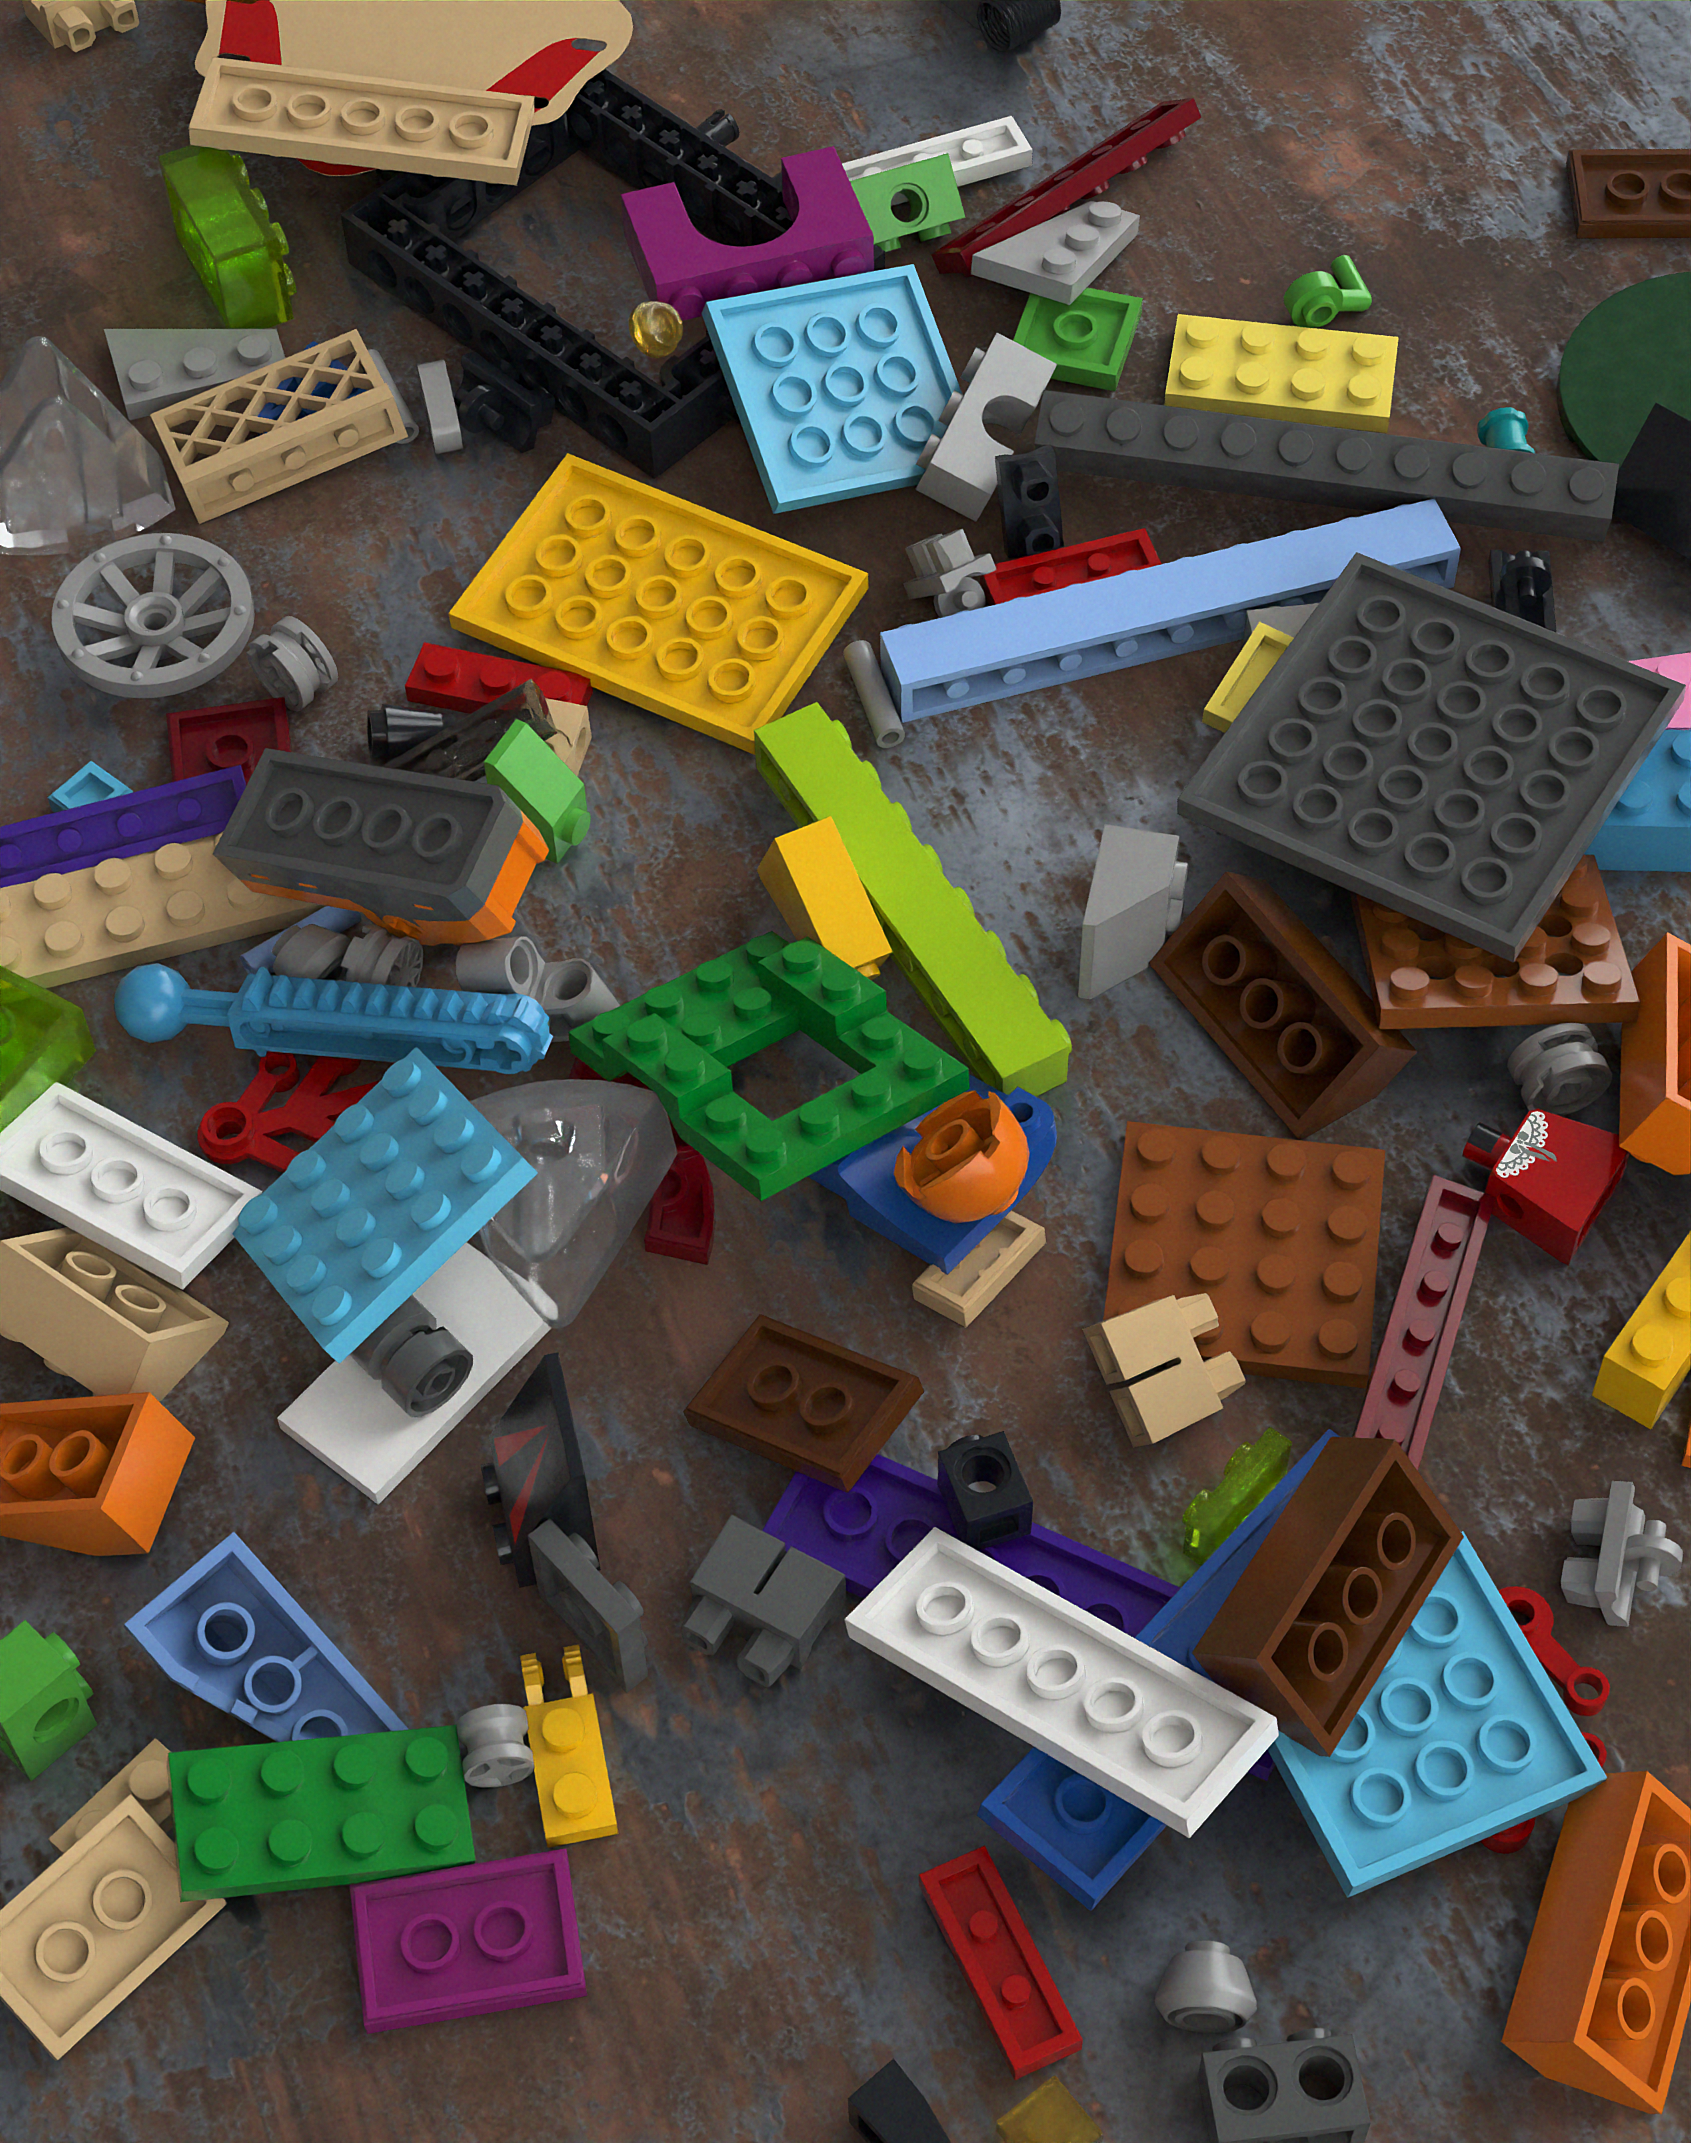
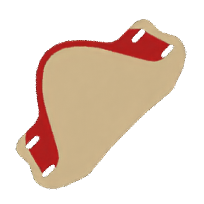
M205 0L208 30L197 53L195 69L200 75L206 77L212 57H218L221 54H234L249 57L250 62L545 98L549 101L546 107L534 108L532 126L547 124L561 117L570 107L585 83L623 54L632 36L633 23L631 14L619 0H258L253 4L231 2L228 0ZM577 39H588L605 42L607 46L602 51H589L573 48L572 42ZM295 158L309 170L326 176H352L377 169Z

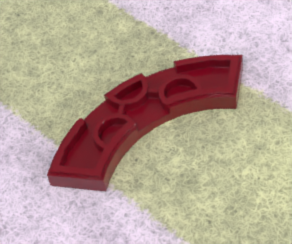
M576 1057L558 1105L560 1119L580 1124L604 1136L616 1145L636 1168L643 1181L649 1200V1219L644 1238L646 1252L708 1265L714 1244L716 1220L713 1184L703 1155L680 1138L661 1101L648 1091V1087L628 1073L608 1082Z

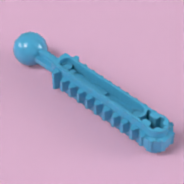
M159 963L137 966L120 980L114 997L116 1018L126 1032L134 1038L148 1043H155L173 1039L187 1027L188 1023L230 1027L235 1048L255 1050L258 1056L265 1057L268 1051L397 1062L404 1059L417 1047L435 1066L516 1074L522 1070L524 1072L530 1071L533 1064L539 1059H544L553 1038L549 1033L550 1028L547 1024L550 1018L545 1014L543 1007L536 1000L523 994L503 995L287 977L286 975L273 976L266 967H259L256 974L248 973L239 992L232 993L191 989L177 970Z

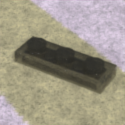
M529 679L381 767L475 782L486 775L484 760L516 719L527 723L543 741L556 735L557 731L543 691L532 679Z

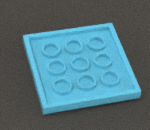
M914 264L706 302L702 316L773 514L919 484L926 469L916 465L931 434L940 438L943 437L948 426L938 420L953 391L955 390L961 394L962 392Z
M415 1047L404 1059L391 1065L385 1072L382 1080L357 1104L345 1109L337 1118L335 1125L313 1146L298 1154L291 1161L287 1170L261 1195L251 1199L242 1208L238 1218L239 1225L232 1234L320 1346L340 1364L529 1183L538 1172L439 1069Z
M1463 1531L1461 1532L1464 1536L1332 1755L1330 1757L1319 1756L1287 1737V1735L1279 1730V1736L1267 1749L1347 1898L1578 1799L1607 1779L1606 1774Z

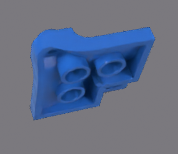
M969 1074L970 1089L965 1092L975 1090L982 1099L989 1098L988 1091L996 1093L1012 1111L1027 1138L1030 1154L1025 1178L1018 1189L1015 1201L1005 1211L997 1215H989L980 1220L953 1223L928 1214L916 1205L898 1186L894 1176L897 1155L902 1146L910 1154L912 1153L915 1146L922 1139L915 1128L938 1107L807 1176L844 1198L851 1217L930 1265L934 1264L947 1275L1029 1192L1051 1160L1057 1140L1054 1114L1046 1102L1018 1086L1009 1095Z

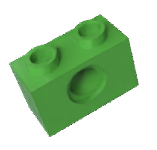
M949 153L850 181L873 232L874 245L885 252L901 248L900 236L918 231L920 242L951 233L949 222L965 218ZM896 192L905 195L910 202L911 212L905 222L898 220L891 210V200Z
M24 1620L0 1640V1750L32 1782L97 1726V1722L86 1701L94 1693L85 1679L76 1670L80 1665L76 1655L56 1633L52 1632L44 1639Z

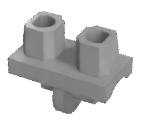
M963 529L955 530L945 535H942V533L936 534L905 548L917 576L903 583L909 599L935 595V611L940 618L960 611L984 608V591L979 583L971 577L989 574L997 569L990 553L978 556L973 555Z
M1612 1481L1609 1498L1574 1500L1571 1533L1576 1545L1601 1546L1599 1559L1567 1557L1564 1560L1561 1577V1588L1567 1603L1601 1608L1607 1625L1629 1626L1635 1581L1638 1588L1645 1591H1654L1657 1589L1659 1576L1676 1574L1682 1565L1683 1550L1678 1544L1665 1538L1666 1524L1659 1520H1649L1645 1524L1644 1511L1633 1504L1635 1492L1633 1482Z

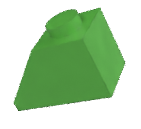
M516 719L484 760L487 784L499 786L537 827L549 849L545 859L558 864L571 845L577 846L582 842L589 829L591 815L587 810L585 786L527 723Z

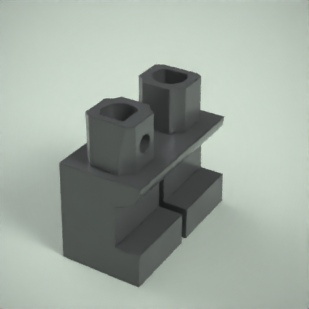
M731 1514L690 1581L692 1604L681 1626L682 1637L687 1645L706 1655H715L729 1632L743 1638L748 1642L737 1657L738 1669L746 1677L765 1687H770L787 1669L789 1664L800 1670L802 1669L810 1654L811 1646L826 1624L832 1626L845 1608V1574L792 1546L786 1553L785 1542Z

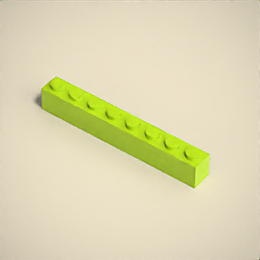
M815 702L755 729L754 741L757 770L799 828L829 816L832 817L892 949L891 959L974 1076L1009 1095L1018 1086L1036 1097L1067 1082L1068 1056L1072 1052V1044L1066 1029L1059 1020H1050L1039 1006L1037 992L1029 978L1024 974L1017 976L1007 962L1006 953L999 937L992 930L985 931L976 920L972 903L966 892L959 886L953 888L946 879L937 853L931 845H922L912 832L910 819L903 806L897 801L894 803L889 801L882 791L879 776L873 765L867 760L863 762L859 760L852 750L849 735L843 724L837 719L831 721L819 703Z

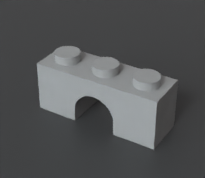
M996 333L986 352L976 347L960 377L970 383L965 394L963 395L954 390L938 420L948 426L943 437L940 438L931 434L916 465L926 469L916 490L976 522L997 486L995 456L1012 455L1014 452L993 440L985 431L983 424H998L1020 435L1036 408L1057 364L999 333Z

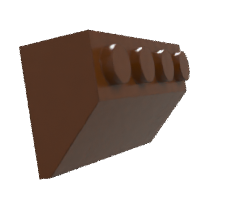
M1225 872L1149 962L1155 972L1297 1138H1307L1376 1098L1418 1052L1398 1029H1379L1374 1003L1264 879Z
M1330 1437L1192 1651V1654L1215 1684L1277 1718L1278 1730L1287 1735V1737L1319 1756L1330 1757L1464 1536L1395 1439Z

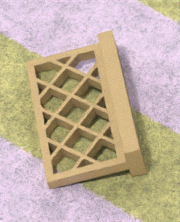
M357 329L150 414L199 524L408 437L394 396L387 383H384ZM355 352L356 356L347 371L329 367L333 360ZM291 377L303 378L295 392L277 389L281 381ZM319 381L338 385L329 399L311 395ZM353 388H361L368 390L349 399H346L352 392ZM241 398L251 400L243 414L225 411L229 403ZM269 402L276 403V405H287L278 420L257 416ZM302 408L317 411L296 420L301 410H303ZM189 420L200 421L191 436L170 432L169 428ZM215 425L234 428L225 442L207 439ZM250 431L263 433L258 437H255L244 442L245 438L247 437ZM198 453L212 455L191 464Z

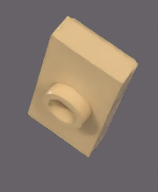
M1010 1211L948 1275L943 1273L934 1264L930 1265L912 1284L914 1299L966 1328L1045 1245L1044 1227Z

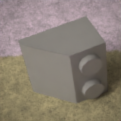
M1108 824L1104 825L1082 927L1078 998L1092 999L1150 967L1149 962L1166 943L1167 935L1172 936L1181 925L1184 910V900L1182 899L1186 885L1188 863L1177 861L1179 836Z

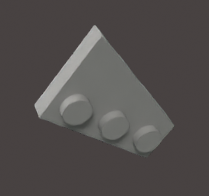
M1089 201L973 254L971 274L1070 305L1138 235L1140 215L1121 210L1118 205L1111 202Z
M104 329L129 420L150 416L154 412L286 358L277 329Z

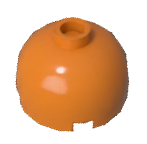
M974 1090L964 1092L944 1102L926 1116L915 1128L922 1139L915 1146L912 1153L910 1154L902 1146L896 1158L895 1179L898 1186L907 1196L928 1214L953 1223L969 1222L983 1219L989 1215H997L1009 1208L1015 1201L1018 1189L1025 1178L1030 1153L1027 1138L1021 1125L1012 1111L996 1093L988 1091L989 1098L982 1099Z

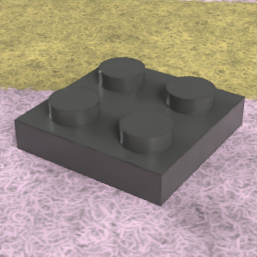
M549 1518L528 1534L539 1596L623 1690L628 1693L648 1677L644 1649L648 1646V1640L642 1631L640 1617L644 1615L643 1608L632 1591L624 1583L617 1581L611 1585L596 1569L599 1567L598 1559L581 1536L573 1532L567 1537Z

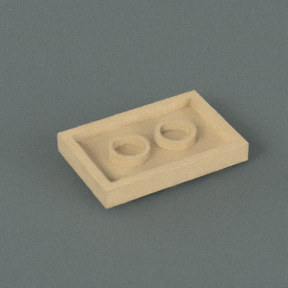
M130 1794L0 1910V1999L49 2055L57 2061L215 1916L227 1902L223 1898L180 1902L174 1842Z

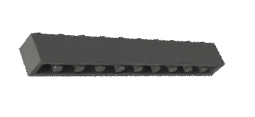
M1043 390L1034 443L1035 450L1043 446H1052L1056 454L1058 471L1370 512H1380L1393 509L1402 504H1413L1435 498L1447 522L1604 542L1612 519L1619 464L1048 390Z

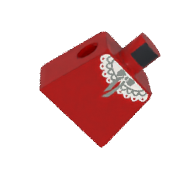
M1534 1109L1528 1111L1513 1137L1479 1122L1465 1145L1462 1157L1491 1171L1485 1194L1496 1197L1491 1214L1555 1259L1569 1266L1623 1177L1630 1153L1619 1147L1618 1134L1541 1109Z

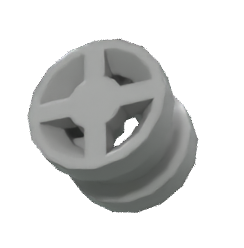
M494 1704L471 1710L460 1717L457 1722L459 1742L467 1746L468 1755L462 1762L464 1778L467 1783L482 1788L500 1787L522 1781L532 1774L535 1769L533 1753L530 1748L524 1745L523 1737L529 1730L527 1714L523 1708L511 1704Z

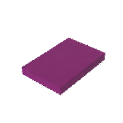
M567 1849L350 1885L363 2021L367 2034L587 1996Z

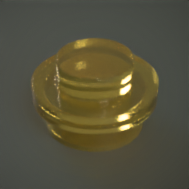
M646 301L632 310L629 317V332L634 344L643 354L658 359L671 354L676 349L683 335V323L678 312L671 305L665 302Z

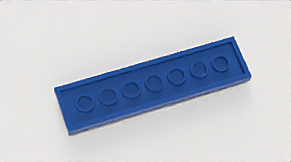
M1328 1429L1141 1630L1135 1639L1214 1682L1192 1654V1651L1330 1437L1340 1436L1331 1429ZM1033 1747L983 1800L977 1813L980 1819L1090 1911L1167 1826L1036 1747Z

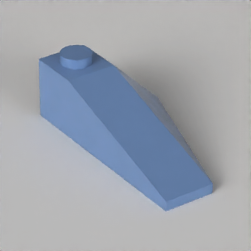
M232 1532L123 1626L171 1681L277 1742L408 1730L404 1723L235 1532Z

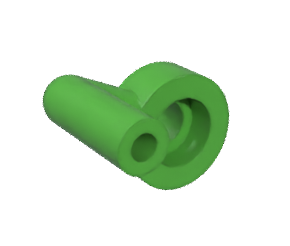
M1339 256L1331 264V269L1342 289H1339L1331 274L1323 271L1305 274L1288 287L1284 295V305L1297 326L1307 328L1321 327L1332 321L1339 311L1362 312L1371 306V294L1350 256Z

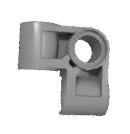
M527 937L500 938L477 943H466L461 945L457 953L456 975L462 991L503 995L518 993L531 997L543 1007L545 1014L550 1018L547 1024L550 1028L549 1033L553 1036L551 1042L569 1041V1031L593 1020L601 1013L611 1011L620 1006L617 999L589 962L584 959L573 958L560 962L545 963L538 954L533 942Z

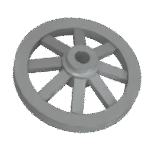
M152 533L116 541L95 551L81 561L61 584L53 603L51 615L53 633L61 657L69 669L82 681L96 689L117 696L157 698L179 694L196 688L215 678L229 667L240 655L249 640L254 625L255 613L248 579L240 565L227 552L208 541L193 536L174 533ZM155 562L153 592L139 595L121 571L133 566ZM175 562L204 570L205 572L179 599L172 596ZM104 581L126 610L123 615L83 603L90 593ZM221 584L225 587L231 598V607L192 616ZM76 623L121 636L83 646L76 635ZM221 630L219 635L204 649L187 640V638ZM139 652L132 668L120 667L106 662ZM175 656L182 660L169 666L156 668L158 661Z

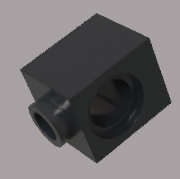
M1004 1431L986 1437L981 1435L965 1436L953 1442L947 1449L938 1451L937 1485L961 1542L978 1551L1031 1534L1033 1499ZM983 1481L991 1483L997 1488L990 1492H977L968 1486L974 1482Z

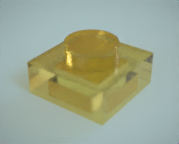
M1055 2075L996 2121V2131L1006 2143L1103 2142L1104 2133Z

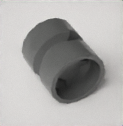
M413 1295L402 1303L349 1354L374 1380H381L382 1389L410 1417H422L434 1412L447 1403L462 1387L473 1366V1355L444 1326L437 1328L436 1318Z

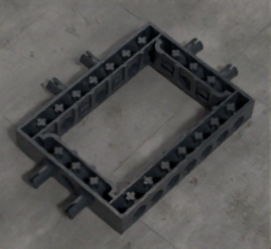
M606 69L585 83L570 107L561 117L547 124L531 126L517 186L376 169L377 175L388 182L341 214L348 260L352 266L472 351L478 353L488 362L493 363L502 359L507 361L517 369L520 385L529 391L539 387L544 388L555 397L554 409L653 479L661 475L731 419L741 424L708 330H706V337L679 357L673 355L661 366L660 386L635 369L634 361L627 356L621 359L595 341V334L588 329L582 332L556 314L555 307L549 302L543 305L517 287V280L510 275L504 278L481 262L478 253L472 249L465 251L452 241L578 150L639 190L675 182L692 225L720 244L746 247L767 243L784 234L793 223L783 202L782 171L774 177H770L726 148L727 145L739 138L740 133L736 121L729 113L725 115V110L719 109L695 128ZM534 97V108H544L549 104V101L545 98ZM874 245V271L885 269V251Z

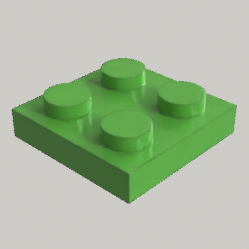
M1086 288L1068 305L1030 293L1013 341L1057 364L1050 379L1116 391L1142 315L1143 298Z

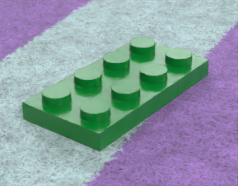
M457 1725L168 1753L167 1774L180 1902L365 1883L475 1864L476 1860Z

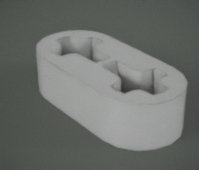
M445 360L417 364L420 389L435 454L463 450L460 426Z

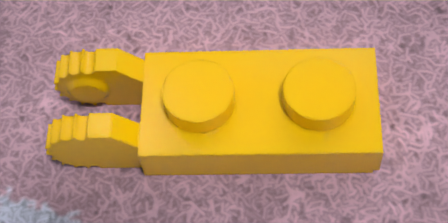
M579 1644L563 1647L564 1656L562 1657L565 1679L570 1682L571 1698L544 1702L542 1687L545 1683L541 1662L537 1660L536 1653L520 1656L528 1706L523 1707L527 1714L529 1727L527 1732L530 1749L533 1753L534 1773L548 1848L619 1834L594 1695L587 1692Z

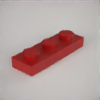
M1143 528L995 564L997 570L989 574L980 575V585L989 606L1018 597H1029L1062 589L1072 584H1083L1120 575L1130 570H1141L1161 565V561L1146 529Z
M426 642L423 643L405 684L407 701L511 723L516 719L524 722L523 712L530 695L587 706L593 693L590 679L574 672Z
M986 1846L979 1847L919 1874V1887L1014 2080L1082 2050L1083 2039Z

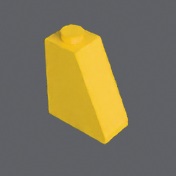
M829 816L774 838L758 866L757 872L796 940L799 941L808 936L871 981L879 977L881 972L878 967L882 966L890 956L892 949L832 817Z

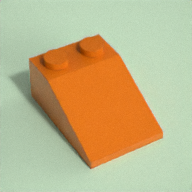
M150 1392L0 1403V1536L92 1556L149 1554L195 1437Z

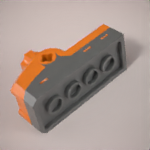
M265 748L213 855L252 892L362 912L373 923L387 929L389 933L400 938L406 936L419 941L420 945L453 944L461 946L466 943L490 940L512 932L516 923L512 915L536 864L545 861L549 849L537 827L497 785Z

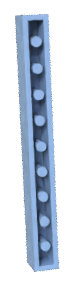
M1435 498L1413 504H1402L1389 510L1360 517H1349L1327 525L1302 531L1295 530L1285 535L1248 544H1237L1227 549L1203 555L1183 557L1170 563L1141 570H1130L1108 578L1083 584H1072L1062 589L1029 597H1018L1008 602L971 611H960L950 616L917 624H906L893 630L880 632L881 673L900 721L904 723L1241 640L1244 638L1247 610L1264 609L1270 606L1284 607L1320 603L1356 552L1444 588H1453L1461 547Z

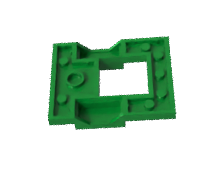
M773 931L754 937L748 943L714 960L704 962L697 968L661 986L654 987L645 994L611 1011L601 1013L593 1020L568 1032L572 1054L608 1082L629 1072L653 1090L661 1101L680 1138L760 1201L970 1089L969 1068L887 1011L886 990L808 936L797 942L789 943ZM800 1030L860 1073V1075L772 1121L733 1092L731 1070L727 1067Z

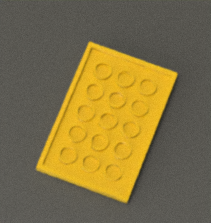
M567 453L448 614L451 628L541 666L577 673L589 678L591 687L755 755L754 730L783 716L868 590L869 583L867 572Z

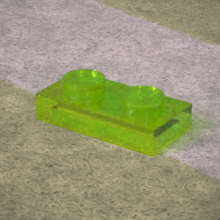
M1269 1427L1254 1445L1245 1441L1236 1449L1225 1466L1223 1472L1226 1476L1225 1479L1213 1492L1207 1489L1200 1491L1186 1509L1182 1518V1523L1186 1525L1183 1554L1200 1566L1206 1562L1286 1475L1292 1441L1272 1427Z

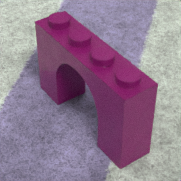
M834 146L781 158L783 202L793 225L778 238L760 245L746 247L728 246L704 237L692 225L675 182L621 194L624 236L659 326L701 317L704 306L709 301L874 271V235Z

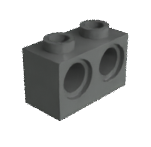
M1312 2028L1295 2032L1287 2037L1286 2042L1257 2046L1256 2040L1252 2038H1234L1214 2045L1212 2052L1202 2053L1197 2078L1209 2143L1365 2142L1371 2122L1352 2034L1331 2036V2032L1328 2029ZM1311 2075L1325 2077L1334 2084L1338 2095L1330 2100H1316L1303 2091L1299 2081ZM1235 2085H1246L1255 2089L1260 2094L1264 2104L1254 2110H1241L1227 2100L1224 2092Z

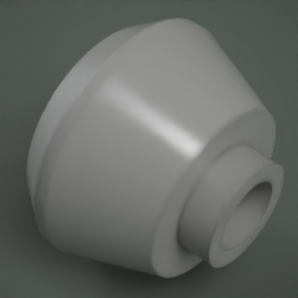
M309 924L302 929L294 925L281 935L272 949V954L276 956L273 970L276 976L286 975L287 977L339 981L344 977L348 969L342 967L341 963L351 941L346 935L315 924Z
M1194 1941L1188 1943L1185 1946V1952L1174 1955L1158 1987L1154 2001L1163 2018L1172 2026L1203 2033H1223L1238 2030L1244 2027L1257 2011V2000L1243 1961L1231 1955L1230 1948L1227 1945L1215 1941Z

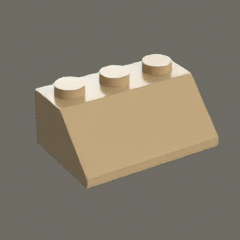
M69 1227L0 1241V1335L9 1340L23 1343L42 1356L45 1365L58 1374L72 1377L92 1391L93 1396L150 1392L158 1401H162L224 1335L229 1324L228 1321L173 1284Z

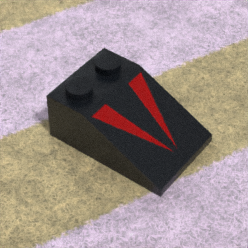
M559 1352L547 1354L541 1359L489 1435L494 1462L481 1465L488 1505L502 1502L506 1522L492 1525L500 1565L515 1564L519 1588L537 1584L528 1534L549 1518L567 1537L573 1532L581 1536L590 1546L599 1562L585 1472ZM599 1563V1567L596 1568L598 1571L601 1570V1569H600V1563Z

